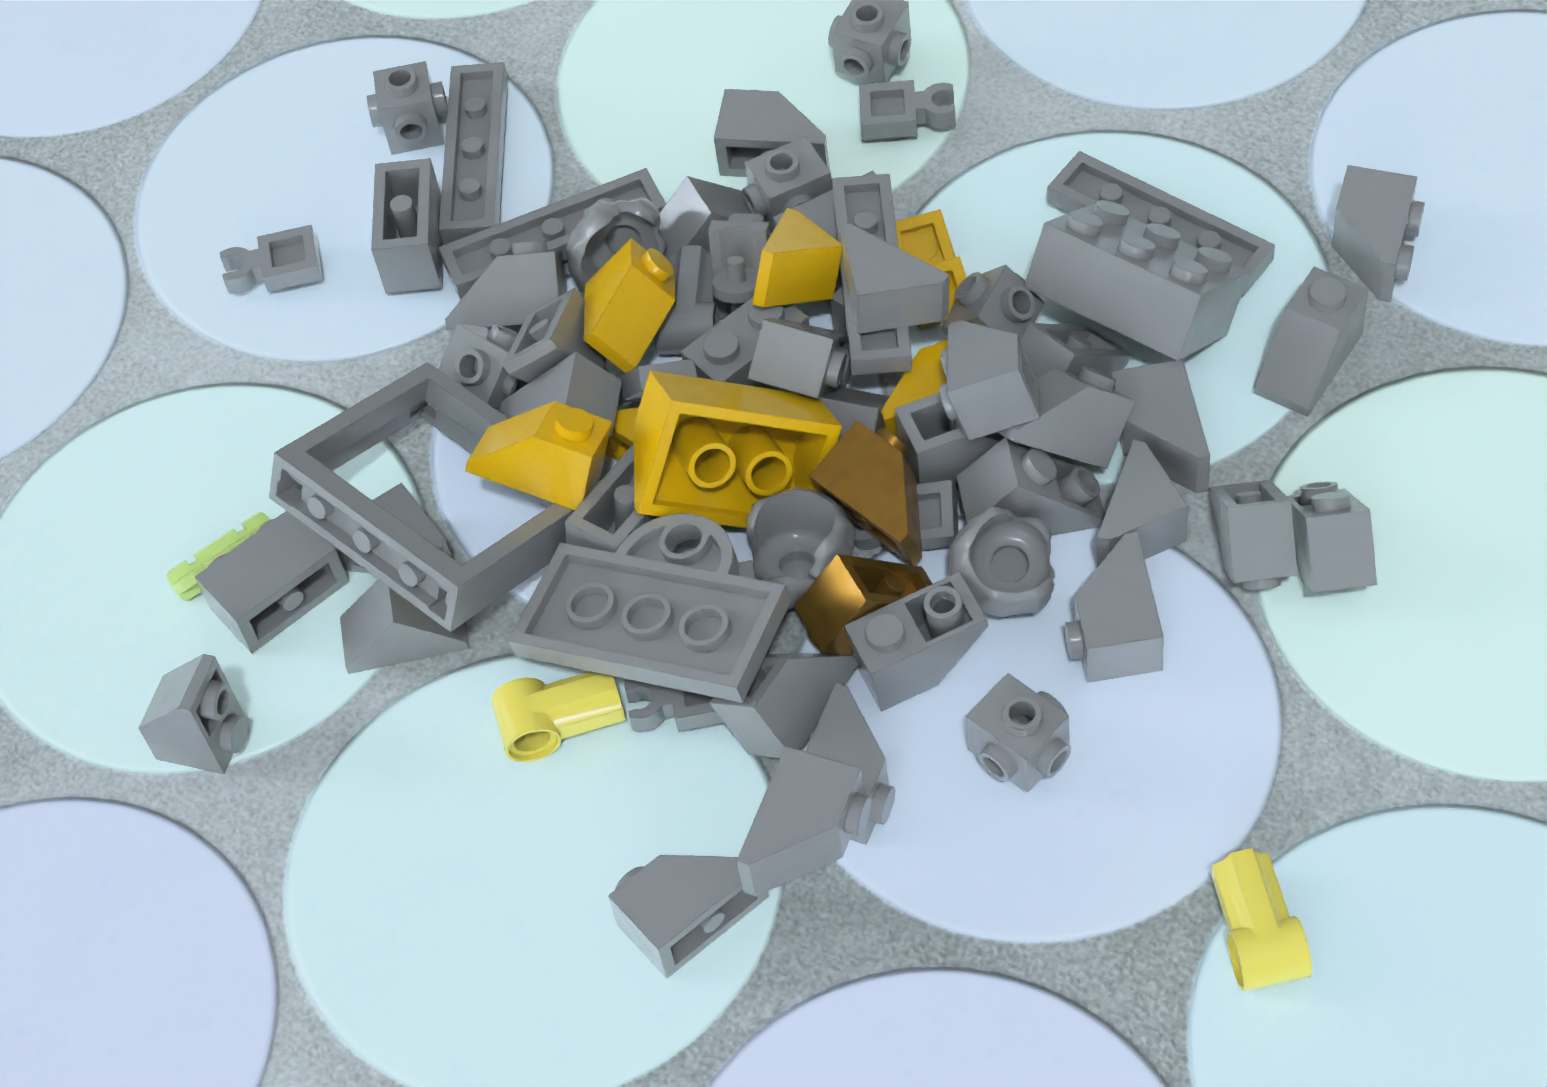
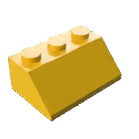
M650 370L633 426L634 508L638 514L663 517L672 514H695L709 518L719 525L747 528L745 521L755 502L793 487L818 491L809 475L837 444L842 425L819 398L800 393Z

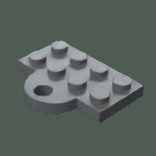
M672 514L651 520L634 530L623 540L615 553L560 542L510 635L508 643L514 655L518 657L743 703L791 603V597L785 584L738 576V560L732 543L725 530L716 522L695 514ZM686 540H700L698 546L687 553H673L675 547Z

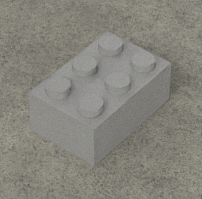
M1099 200L1096 203L1044 222L1024 284L1030 291L1177 361L1227 336L1250 271L1232 264L1233 258L1229 254L1211 247L1197 248L1180 240L1181 234L1175 229L1156 223L1144 224L1129 217L1130 211L1126 207L1106 200Z

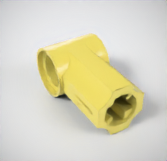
M590 671L548 684H544L543 681L537 678H518L504 683L492 695L491 702L505 754L509 759L516 762L540 760L555 752L561 744V739L626 721L614 676Z
M1253 848L1231 852L1226 858L1213 864L1211 876L1229 929L1227 932L1228 951L1240 990L1245 992L1311 977V955L1304 929L1298 917L1289 916L1269 853H1260Z

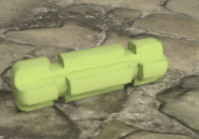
M263 512L255 513L241 523L243 529L239 532L233 528L193 554L195 561L189 564L187 560H184L170 569L166 576L174 592L183 601H189L202 591L195 576L205 570L214 559L227 554L255 534L264 523L270 520L269 517Z

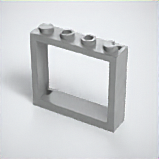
M426 362L275 451L269 498L451 632L547 566L560 542L566 543L565 521L574 510L533 496L548 508L461 565L334 473L333 470L419 418L430 423L470 453H473L489 426L509 419L436 367Z

